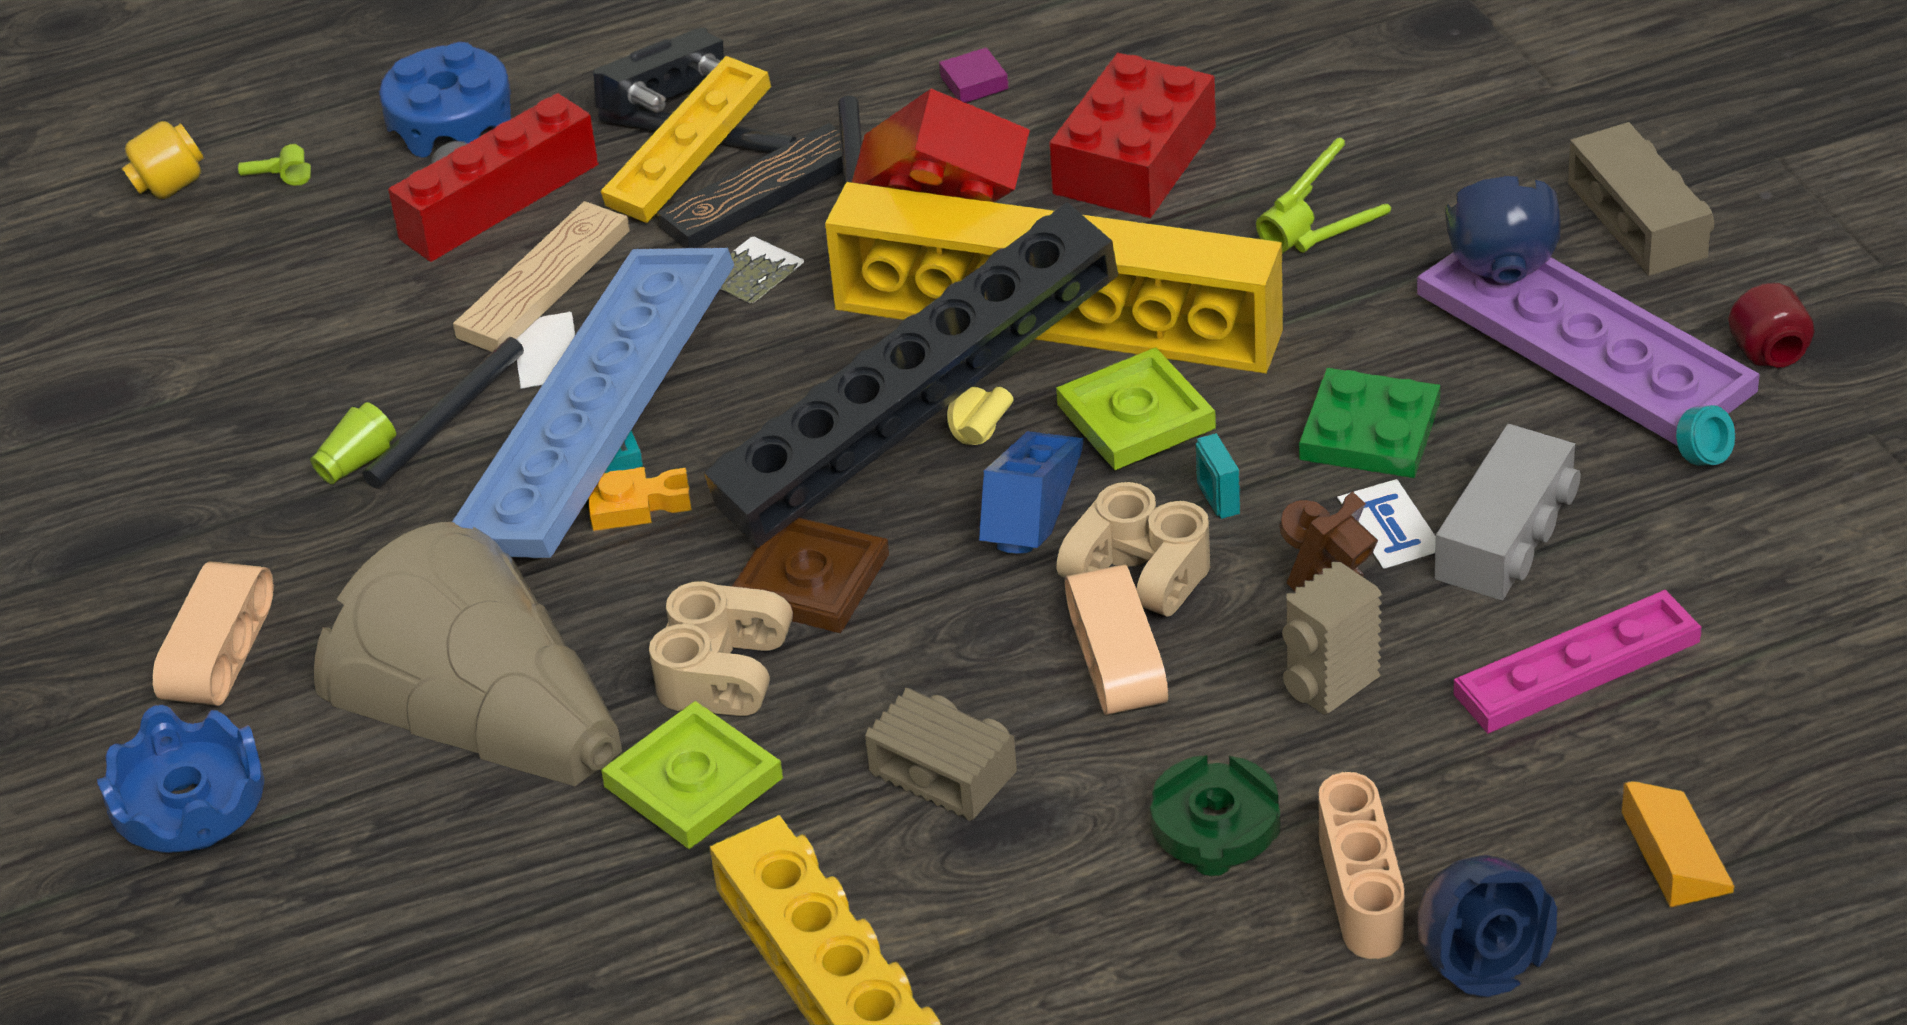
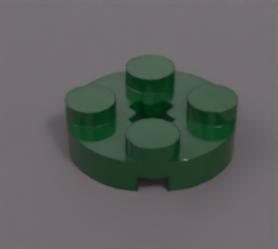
M1208 755L1191 757L1168 768L1157 779L1153 788L1150 820L1151 830L1156 841L1171 856L1185 863L1193 864L1194 868L1203 875L1220 876L1227 873L1232 865L1247 862L1260 855L1279 836L1280 809L1277 786L1264 769L1246 759L1229 756L1228 765L1223 763L1208 764ZM1207 806L1213 810H1219L1224 807L1228 808L1227 813L1219 816H1210L1203 812V808Z

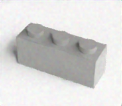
M1507 424L1436 534L1435 580L1503 601L1515 580L1522 581L1526 578L1532 565L1534 549L1539 541L1547 542L1550 539L1556 525L1558 511L1562 504L1570 505L1576 496L1581 473L1580 470L1574 469L1575 443Z

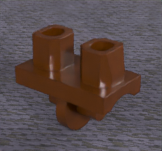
M1353 491L1344 498L1339 512L1330 515L1326 508L1319 503L1309 500L1295 501L1283 510L1279 522L1281 536L1288 544L1299 549L1286 583L1295 592L1296 587H1305V581H1314V575H1323V568H1332V562H1341L1363 577L1364 574L1357 567L1365 562L1374 552L1378 539L1358 522L1366 503Z

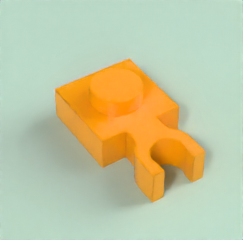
M645 467L604 473L589 496L590 518L593 531L652 523L651 511L665 510L671 513L692 510L686 468L668 470L654 478L646 477Z

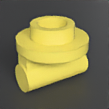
M978 387L969 388L948 406L947 418L952 434L959 442L966 445H979L986 442L992 436L996 423L1013 403V396L1002 387H995L991 392H986Z

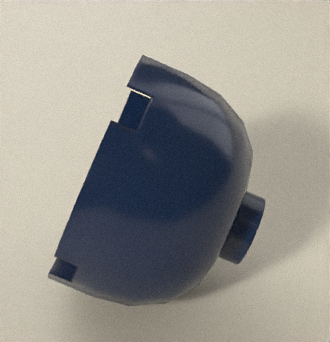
M1516 176L1485 179L1464 187L1456 193L1457 204L1452 208L1447 204L1445 208L1446 226L1454 255L1464 267L1479 276L1500 283H1514L1522 280L1526 275L1533 273L1551 258L1560 239L1561 219L1556 191L1545 182L1535 180L1536 189L1519 186V180Z
M1489 855L1474 856L1453 862L1438 872L1427 886L1417 910L1418 937L1427 959L1438 972L1467 994L1490 997L1509 992L1522 984L1519 980L1511 977L1524 972L1530 963L1539 968L1547 958L1557 933V906L1553 896L1544 890L1542 882L1519 864Z

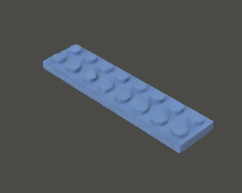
M728 248L632 249L452 522L463 528L473 529L475 527L491 537L503 552L511 557L551 558L735 266Z

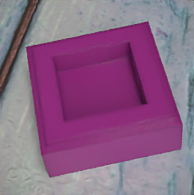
M987 47L939 62L940 77L955 97L965 103L1008 89L1007 73Z

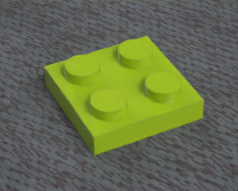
M1156 347L1056 387L1057 405L1114 470L1216 429L1215 410Z
M697 701L691 703L601 769L605 788L688 849H691L783 779L781 761Z

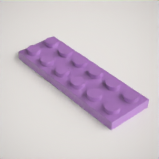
M1453 252L1417 277V294L1675 445H1677L1676 431L1678 422L1683 413L1689 408L1715 405L1721 407L1729 414L1758 392L1759 373L1553 258H1550L1545 264L1533 273L1526 275L1520 281L1500 283L1472 273L1460 263Z

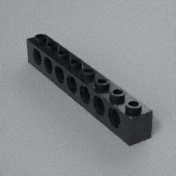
M1068 202L1050 215L1041 217L1033 224L1029 231L1006 248L994 252L986 263L966 278L951 284L939 298L919 313L904 319L896 330L872 348L861 351L849 365L829 380L814 386L806 397L782 415L770 419L759 432L735 450L720 456L714 465L704 472L715 506L759 548L1118 277L1113 241Z

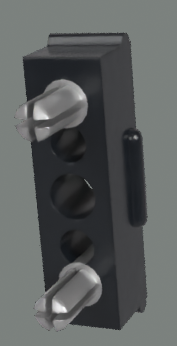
M697 28L674 38L664 39L636 50L626 57L594 69L595 107L598 109L604 108L619 117L645 107L656 113L662 111L666 104L664 101L667 98L698 86L723 60V40L708 33L707 28Z

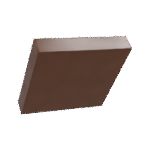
M797 518L762 546L756 548L732 587L774 592L790 604L793 611V622L841 634L889 556L888 539Z

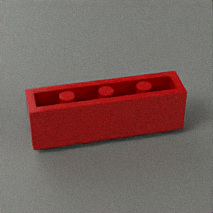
M556 93L388 188L399 240L432 262L598 166L590 114L559 93Z

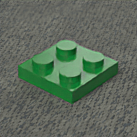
M1327 368L1299 442V460L1415 478L1440 404L1441 385L1418 382L1411 379L1359 373L1352 370Z

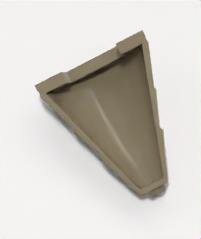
M439 522L416 528L391 541L366 561L346 584L337 598L344 606L333 628H322L315 653L314 684L316 694L322 699L329 701L334 707L410 730L413 735L479 753L482 760L572 786L578 785L597 770L604 768L612 759L622 753L617 725L582 661L575 651L566 647L548 611L537 602L511 556L503 552L491 537L475 527L470 529L460 527L454 522Z

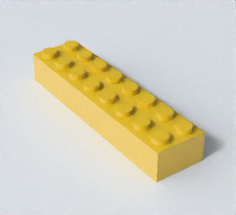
M846 182L825 222L835 310L904 320L911 315L919 313L939 298L951 284L966 278L986 263L994 252L1006 248L1029 231L1037 220L1043 216L1050 215L1054 211ZM1083 215L1113 241L1118 277L1038 336L1036 340L1137 355L1156 347L1167 359L1267 374L1283 331L1282 242Z

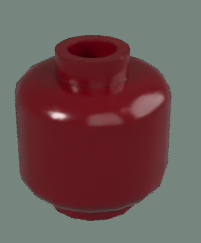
M1763 283L1750 288L1733 304L1728 317L1731 334L1744 355L1754 365L1786 367L1794 364L1805 354L1815 333L1813 319L1799 297L1789 286L1781 283Z

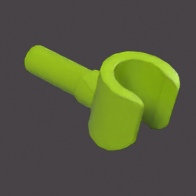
M289 144L281 150L280 157L270 158V160L242 162L238 165V171L241 176L271 172L273 174L280 173V177L285 183L299 186L307 183L310 179L311 165L304 163V150L300 146Z

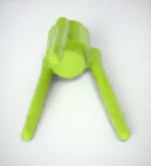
M1339 137L1316 159L1290 190L1275 201L1273 207L1257 218L1256 228L1262 240L1282 242V253L1293 245L1300 252L1304 253L1317 242L1389 214L1391 206L1389 204H1382L1317 230H1311L1314 215L1309 205L1303 200L1312 191L1311 183L1344 147L1345 140Z

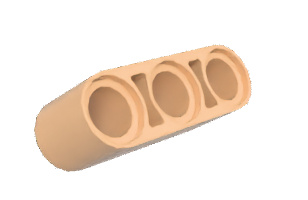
M212 561L205 563L156 657L153 669V688L157 698L214 706L224 703L269 613L274 585L270 569L261 566Z
M1123 564L1065 576V593L1070 617L1104 714L1109 715L1167 703L1168 687L1163 662L1127 565Z
M1355 772L1338 773L1323 781L1319 788V844L1345 944L1349 950L1358 956L1367 959H1381L1391 956L1399 950L1403 943L1404 886L1379 793L1374 782L1366 776Z

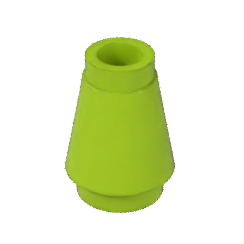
M365 402L359 408L351 407L317 450V453L310 458L311 465L325 481L335 484L340 478H344L382 455L390 447L389 442L396 437V430L386 415L373 404Z

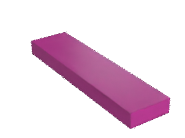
M1663 590L1455 678L1453 695L1488 734L1700 643L1701 626L1666 590Z

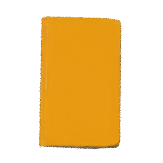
M1640 782L1624 783L1621 813L1669 906L1674 907L1733 893L1734 885L1685 793Z

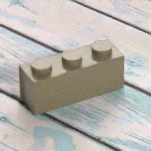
M1629 122L1570 140L1568 184L1648 276L1708 257L1710 233L1714 229V218L1710 207L1706 202L1700 201L1684 183L1679 172L1672 170L1658 155L1654 145L1649 140H1645Z

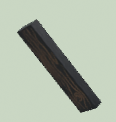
M828 123L657 212L659 227L685 248H698L843 172L840 131Z

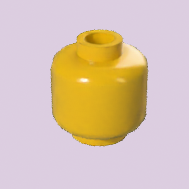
M161 121L126 144L125 153L130 163L122 167V169L139 194L150 189L155 197L166 199L200 176L201 169L198 162L203 160L204 156L182 124L173 127L170 123Z

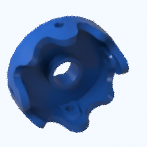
M456 42L447 46L424 49L406 58H402L386 73L381 82L379 96L388 132H398L405 140L410 151L421 158L427 157L432 152L434 140L439 136H450L457 141L470 143L477 139L480 133L487 127L491 126L494 129L499 124L511 119V89L505 66L496 56L485 50L472 47V45L465 42Z
M157 705L149 708L143 714L140 730L132 740L109 747L106 755V777L97 779V783L109 819L122 837L131 844L146 850L169 853L208 848L240 828L255 812L262 798L264 775L252 730L248 725L239 729L224 714L217 710H211L203 722L186 723L180 720L171 708ZM191 784H198L190 792L183 794L172 793V791L185 789Z

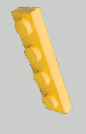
M725 56L601 190L605 206L648 223L771 88L768 72Z

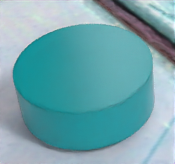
M1715 405L1695 406L1686 410L1677 425L1676 439L1679 451L1689 463L1697 466L1717 465L1724 462L1732 453L1735 444V428L1729 414L1721 407Z

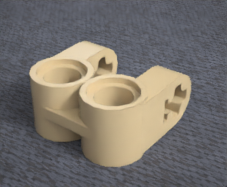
M1122 482L1110 485L1099 493L1097 499L1064 538L1057 557L1058 575L1065 578L1068 575L1108 568L1111 564H1125L1129 567L1147 562L1136 588L1142 607L1166 617L1172 616L1210 569L1208 515L1203 508L1185 501L1168 502L1156 507L1154 494L1149 488L1141 484Z
M705 581L681 585L672 591L667 599L668 623L666 628L655 634L649 647L656 694L659 701L667 708L676 711H682L691 703L697 701L712 713L735 716H748L756 713L762 706L769 686L770 676L768 671L757 660L740 654H731L733 647L761 651L774 650L780 647L786 639L793 618L790 604L778 594L766 590L722 586Z

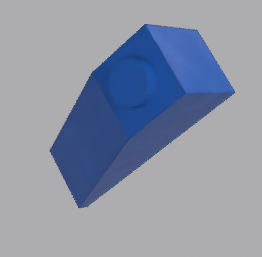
M1027 431L984 470L979 540L997 543V549L1008 553H1028L1033 548H1038L1052 534L1083 450V438Z

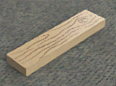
M584 201L453 323L456 338L491 352L508 337L517 339L630 231L628 217Z

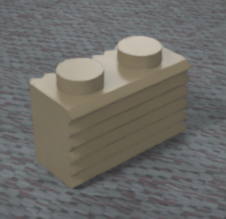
M1332 562V568H1323V575H1314V581H1305V587H1296V593H1287V625L1284 626L1282 632L1287 644V670L1283 674L1284 684L1296 700L1309 704L1323 715L1333 711L1381 676L1377 670L1381 667L1377 660L1381 658L1378 653L1381 649L1378 644L1381 641L1378 635L1381 632L1378 626L1381 620L1378 615L1382 612L1378 606L1382 603L1378 597L1382 594L1376 585L1341 562Z
M905 688L903 696H898L895 704H890L888 712L883 711L881 719H876L873 727H868L865 735L869 770L875 777L880 775L885 782L890 780L895 787L901 785L906 792L911 790L916 797L922 795L926 801L932 800L936 806L943 805L947 811L953 809L958 816L964 815L968 821L973 820L1017 772L1014 735H1011L996 720L984 719L981 721L957 710L951 701L940 695L928 697L910 688Z

